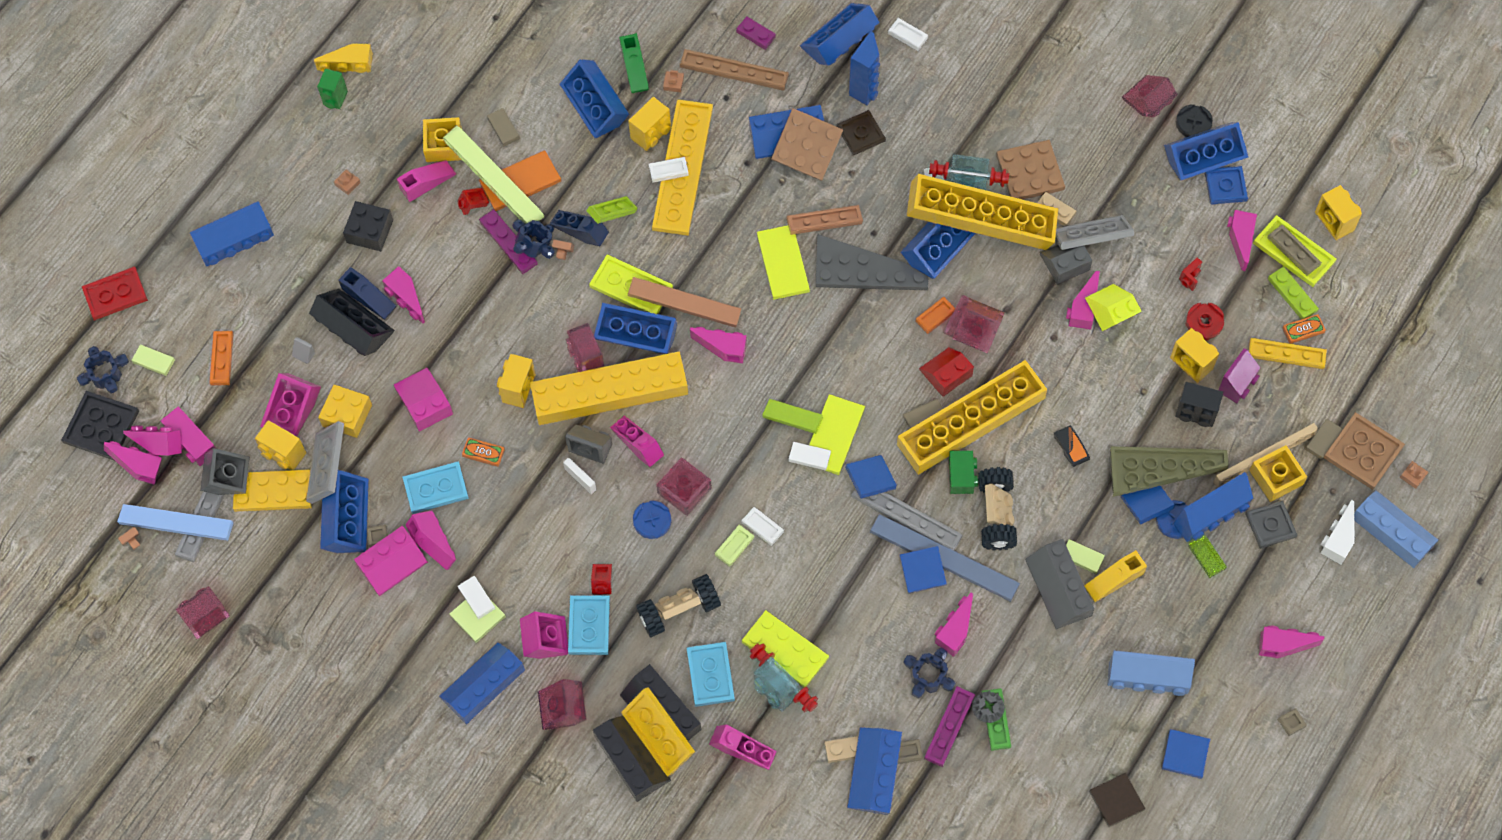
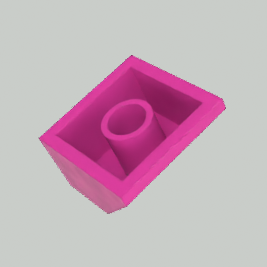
M534 611L520 618L524 657L542 659L568 655L565 616Z

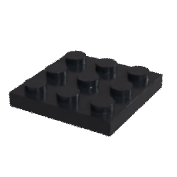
M85 391L61 441L64 444L114 460L104 451V442L109 443L113 441L122 446L127 437L123 431L131 429L139 409Z

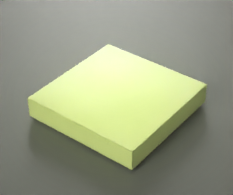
M466 600L450 613L455 622L476 643L506 617L493 603L495 610L478 619Z

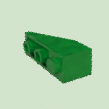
M637 33L620 36V48L631 94L649 90Z

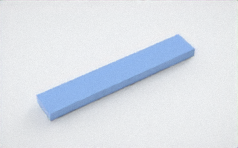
M123 504L117 521L121 525L226 541L229 540L234 524L232 520Z

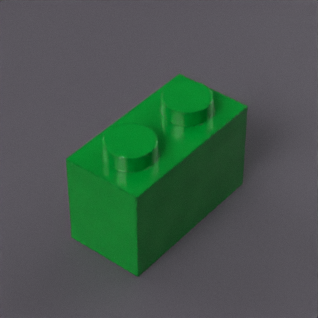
M325 68L317 86L323 105L330 109H341L348 93L343 74Z
M950 451V494H973L974 488L978 487V475H974V469H977V457H973V451Z

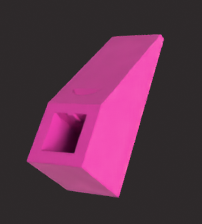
M445 160L412 169L397 178V182L401 192L411 202L452 178L456 173Z
M398 266L382 280L383 290L389 297L393 296L402 309L406 308L410 311L409 314L415 321L419 320L421 323H425L412 278Z
M690 327L691 338L724 361L743 364L747 335L739 332L727 333L719 329L713 331L706 330L703 327Z
M623 416L610 427L624 444L647 466L651 467L664 456L658 442L626 416Z
M142 425L131 426V430L123 431L126 436L153 455L169 456L182 453L180 430H172L171 426L160 427V429L157 426H147L146 429H143Z
M113 441L109 443L104 442V451L136 480L155 485L162 458L159 455H153L150 452H140L135 447H122L121 444Z
M433 511L413 514L405 524L410 536L419 547L444 569L449 570L456 561L455 554L451 550L447 537L443 533Z
M972 592L968 597H962L958 603L960 607L957 611H952L946 619L948 621L944 627L940 626L934 634L936 636L935 644L945 649L953 657L966 642L973 600Z
M1267 626L1261 632L1259 656L1279 659L1320 646L1324 636H1319L1315 632L1301 633L1296 629L1282 630L1277 626Z
M727 724L716 726L709 745L728 755L767 770L770 769L777 752Z

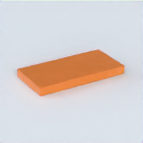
M545 150L502 169L527 197L561 182V178ZM480 179L479 183L493 209L498 211L507 207Z

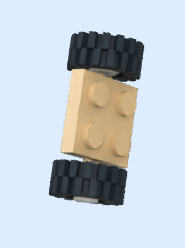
M990 467V469L981 470L978 473V484L980 491L986 494L987 522L991 524L981 529L982 546L987 550L992 549L993 551L996 549L998 551H1002V549L1008 550V548L1012 549L1017 546V530L1013 526V499L1007 492L1014 487L1013 471L1005 467L1002 469L1000 467Z
M707 574L692 580L695 592L691 588H683L672 597L666 596L659 599V602L655 605L651 599L636 605L640 619L650 638L665 632L663 622L661 621L662 617L666 620L699 604L702 605L706 613L721 606L717 591Z

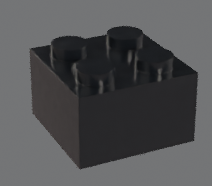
M355 201L343 231L346 243L381 252L393 222L390 209Z
M1185 382L1175 417L1184 422L1198 423L1202 427H1213L1219 412L1223 391Z

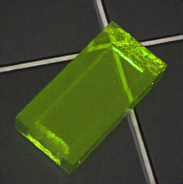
M1206 535L1188 545L1209 578L1226 570L1227 566Z

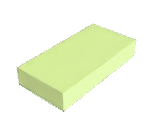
M140 345L131 361L134 364L167 376L175 359Z
M738 525L715 552V556L731 567L752 542L754 535L741 525Z
M1069 539L1066 546L1074 564L1097 574L1105 555Z

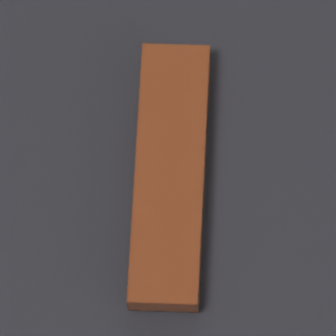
M859 205L788 215L787 223L790 235L859 225L863 223Z

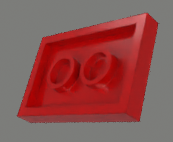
M136 267L81 286L94 321L148 301Z

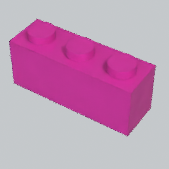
M178 406L160 421L164 427L171 426L172 430H180L181 450L184 449L187 452L185 456L192 464L196 462L201 466L204 464L205 454L215 448V446Z

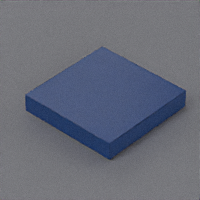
M1242 166L1216 168L1205 172L1210 205L1247 202L1248 195Z
M882 455L846 464L845 468L860 499L894 490L897 487Z
M1161 486L1121 495V499L1140 525L1175 509L1174 503Z
M938 546L900 554L908 594L947 585Z
M1170 729L1162 769L1202 779L1210 739Z

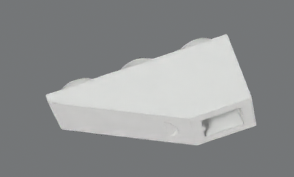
M1351 500L1348 506L1344 504L1339 512V515L1342 516L1339 521L1335 519L1330 528L1333 531L1331 536L1326 535L1321 543V546L1324 547L1321 554L1342 565L1354 544L1353 500Z

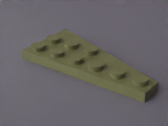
M1115 446L1110 448L1113 497L1225 471L1229 466L1227 450Z

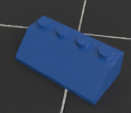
M850 3L805 40L800 47L818 64L829 66L836 62L837 57L847 53L853 44L860 42L866 33L873 31L880 22L870 5Z
M872 31L869 32L854 52L850 61L849 96L865 105H868L871 100L874 101L878 95L877 87L879 85V51Z
M579 59L560 83L563 91L594 138H598L618 128L630 115L594 60Z
M821 105L796 109L824 121ZM791 110L749 117V130L756 159L773 156Z
M1230 122L1164 145L1169 164L1179 180H1184L1249 157L1239 122Z
M259 201L190 232L206 267L215 265L227 257H233L236 253L244 249H250L253 245L265 242L274 236Z
M928 222L900 253L911 267L935 279L976 233Z
M602 303L593 339L668 354L673 344L678 324L676 318Z
M338 470L335 493L322 499L320 549L334 553L366 551L368 478Z
M1245 472L1183 508L1173 524L1186 542L1192 539L1195 541L1200 539L1205 531L1209 530L1211 532L1220 526V522H1228L1235 517V513H1243L1250 508L1249 504L1253 500V495L1247 474Z
M497 643L439 697L467 725L525 671L524 665L508 648Z
M860 727L848 809L883 815L890 814L902 732L882 728Z

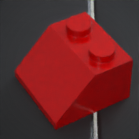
M948 347L921 366L919 370L940 395L944 397L973 376L974 366L961 352Z

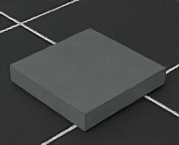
M1283 500L1246 512V517L1260 549L1298 536Z

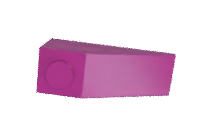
M1235 210L1233 216H1229L1227 227H1230L1229 236L1241 270L1246 271L1257 214Z
M1095 271L1073 300L1072 307L1067 308L1066 319H1069L1070 327L1091 330L1094 314L1085 298L1097 292L1100 271Z

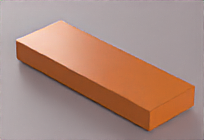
M213 331L210 385H230L233 331Z

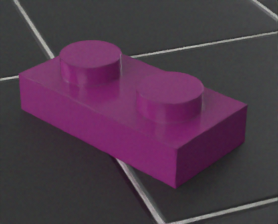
M747 16L736 28L738 34L764 50L776 38L774 32Z

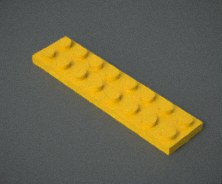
M677 99L665 161L685 157L689 176L661 181L652 231L689 236L713 104Z

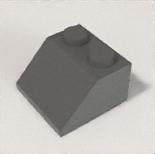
M1059 245L1040 252V256L1056 284H1060L1091 269L1093 260L1085 246L1061 250Z
M575 425L565 437L568 452L602 464L605 463L613 445L609 434L603 431H593L586 425Z
M211 449L204 456L200 491L217 495L245 494L250 457L220 449Z

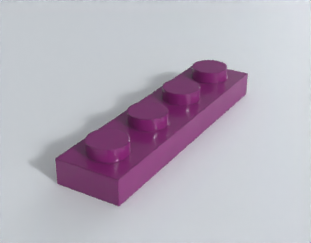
M494 209L479 219L480 224L522 275L538 265L535 258L528 257L524 252L517 254L513 250L517 236Z
M956 686L924 757L925 760L941 767L944 766L975 697L974 693Z

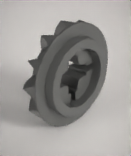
M988 691L981 692L975 697L972 709L974 715L980 721L993 723L1003 716L1005 706L1003 699H1001L998 693ZM985 700L989 704H994L992 712L989 709H983L986 705Z

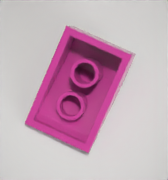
M428 368L393 385L419 432L453 415L448 400Z
M278 373L260 427L263 428L269 420L297 437L316 403L321 386L289 373Z

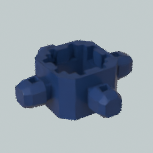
M519 219L513 222L512 226L518 232L513 248L517 254L524 252L528 257L533 258L542 254L548 259L554 256L555 251L549 245L554 231L550 224L543 226L539 221L534 220L525 224ZM529 236H536V240H538V242H532Z
M96 346L89 348L88 354L90 357L84 362L87 372L77 376L80 386L87 385L92 381L96 388L103 389L106 387L109 393L116 392L118 390L116 382L120 381L122 376L118 367H123L129 363L127 356L120 354L116 356L117 358H113L108 351L103 350L100 352ZM104 361L110 362L113 368L110 370L111 374L106 373L102 375L103 378L101 379L99 376L96 377L93 372L94 366L97 365L99 367L104 364Z
M937 649L934 655L930 653L922 654L919 660L912 655L906 656L903 661L904 665L909 669L913 668L911 678L915 685L912 689V696L919 699L925 691L934 693L938 691L940 686H943L942 688L947 691L953 690L956 685L955 681L950 677L946 678L948 667L946 662H944L947 657L945 649ZM925 663H931L932 666L940 669L941 674L934 683H928L927 680L919 677L918 672Z

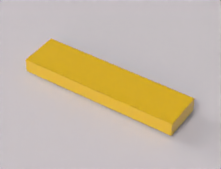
M1250 338L1249 353L1254 359L1319 369L1325 368L1327 349Z

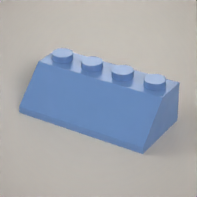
M1378 491L1372 493L1354 513L1355 522L1413 568L1438 542L1436 537Z
M1113 651L1109 661L1108 686H1112L1114 689L1133 688L1134 691L1153 690L1154 693L1158 694L1173 692L1174 695L1183 696L1188 694L1191 689L1195 659Z

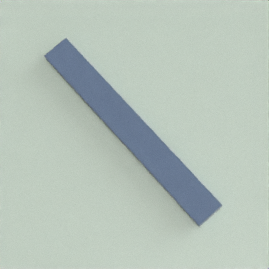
M880 514L870 530V533L908 552L938 546L943 569L1010 602L1020 585L1019 582Z

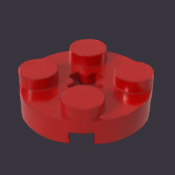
M1197 303L1188 311L1185 324L1188 330L1192 328L1194 331L1201 333L1205 341H1208L1221 333L1224 327V314L1213 303ZM1201 318H1203V319L1208 318V319H1209V321H1208L1209 324H1204V323H1202Z

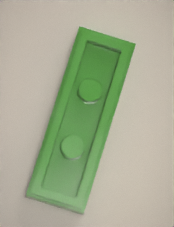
M1002 688L982 691L998 693L1001 699H1003ZM985 700L986 705L984 709H989L992 712L994 704H989ZM1004 710L1003 716L998 721L986 723L991 751L1011 748L1006 711Z

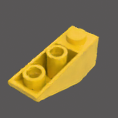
M350 44L314 59L317 70L324 72L325 68L339 72H371L373 52L370 44Z
M1135 550L1084 585L1085 589L1093 601L1097 602L1142 576L1146 571L1147 565Z

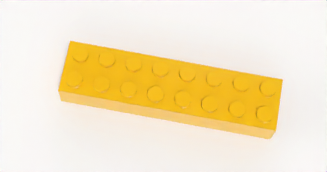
M918 174L911 181L907 216L1047 250L1055 243L1058 208Z
M680 351L530 382L539 425L688 395V385Z
M1024 360L900 434L897 438V446L919 475L949 457L950 451L961 450L1044 400L1047 388L1028 362Z

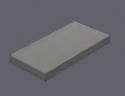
M1120 215L1056 228L1055 241L1061 250L1134 236V229L1126 218Z
M340 421L324 428L315 435L306 502L311 504L335 493L344 423Z

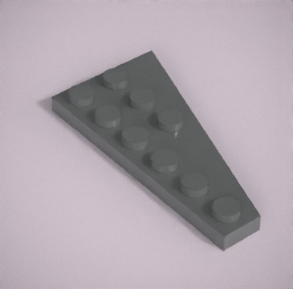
M817 234L816 287L928 291V276L911 267L910 264Z

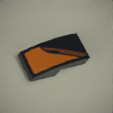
M1071 425L1054 432V438L1062 447L1064 456L1073 467L1090 460L1085 446Z

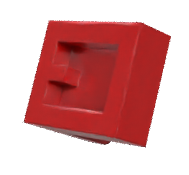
M483 188L463 190L458 198V207L462 210L463 215H468L470 209L487 207L489 204Z
M1198 257L1181 272L1179 277L1182 285L1192 291L1197 286L1198 281L1195 278L1200 274V268L1203 263Z
M592 564L591 587L593 595L612 594V564Z

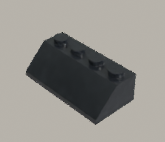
M340 288L317 295L309 312L317 322L322 323L330 332L339 336L343 342L349 344L359 354L364 356L376 352L394 333V329Z
M650 664L636 674L620 694V697L628 705L643 689L649 687L687 741L701 731V723Z
M624 716L609 719L593 729L595 739L636 802L671 781L670 777H667Z

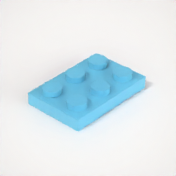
M459 461L403 476L412 514L469 499Z
M570 596L569 655H608L610 596Z
M726 642L687 647L695 707L735 701Z

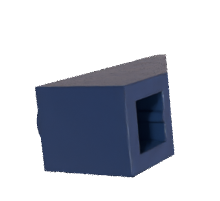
M558 210L550 222L552 227L586 244L599 247L609 233L603 223H597L592 217Z
M352 267L338 280L341 289L383 320L397 307L365 276Z

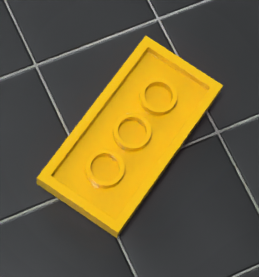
M310 470L248 472L246 493L233 494L234 512L312 508V504L306 502Z
M649 687L643 689L621 712L667 777L672 775L695 753L692 746Z

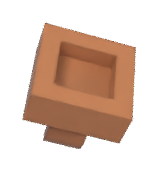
M675 70L666 71L663 90L681 92L684 73H678Z
M347 169L334 181L335 186L347 195L361 183L360 179Z
M553 240L552 247L557 249L556 258L565 260L567 252L573 253L575 245L572 243Z
M1412 461L1400 478L1416 489L1426 477L1428 471Z
M135 527L118 538L123 546L129 543L134 550L140 546L139 542L135 539L139 535Z

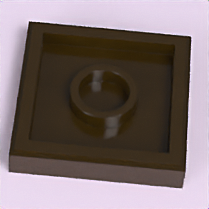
M869 110L837 124L838 128L843 129L841 136L853 156L886 141L883 132Z
M1126 772L1089 790L1108 827L1145 810Z

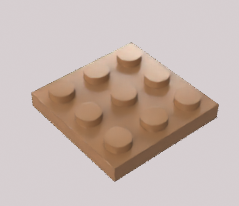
M792 108L771 160L822 181L843 129Z
M1050 140L997 151L996 156L1001 172L1003 169H1006V173H1010L1009 182L1006 184L1010 197L1023 200L1044 195L1045 192L1050 194L1065 190V184Z
M1355 412L1323 458L1373 490L1405 444Z

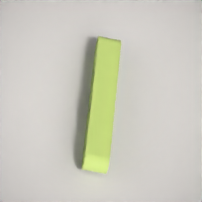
M455 126L443 137L445 143L521 221L527 224L532 220L540 221L544 218L541 210L459 126Z

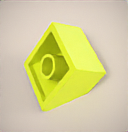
M1115 284L1085 298L1102 332L1142 312L1133 294Z

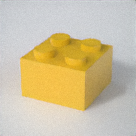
M652 97L628 120L630 139L646 151L650 147H654L663 135L668 134L671 129L670 109L655 97Z
M460 117L423 120V153L426 162L461 160L443 140V137L455 126H459L462 129Z
M1341 185L1322 194L1315 210L1316 215L1336 241L1355 231L1362 215L1360 207L1352 201L1349 192L1344 190Z
M1191 328L1175 342L1170 358L1198 383L1214 369L1219 353L1214 345L1204 340L1201 333Z
M510 354L509 359H506L503 365V376H500L497 381L499 395L501 396L502 403L524 408L531 390L530 382H533L536 376L533 360Z
M333 385L318 418L323 427H328L338 421L344 423L343 434L357 438L372 407V403L367 395Z
M269 420L255 437L258 444L257 447L262 452L261 455L267 460H275L277 465L284 470L287 468L295 470L306 455L300 438Z
M1287 445L1254 461L1249 470L1270 502L1303 486L1307 479V475Z

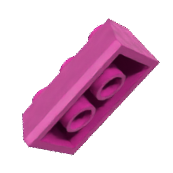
M403 526L354 559L358 569L378 596H381L428 563Z

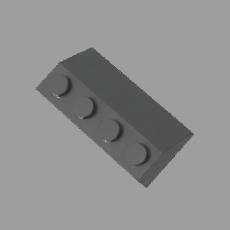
M1064 539L1044 545L1025 558L1055 629L1093 616V604Z

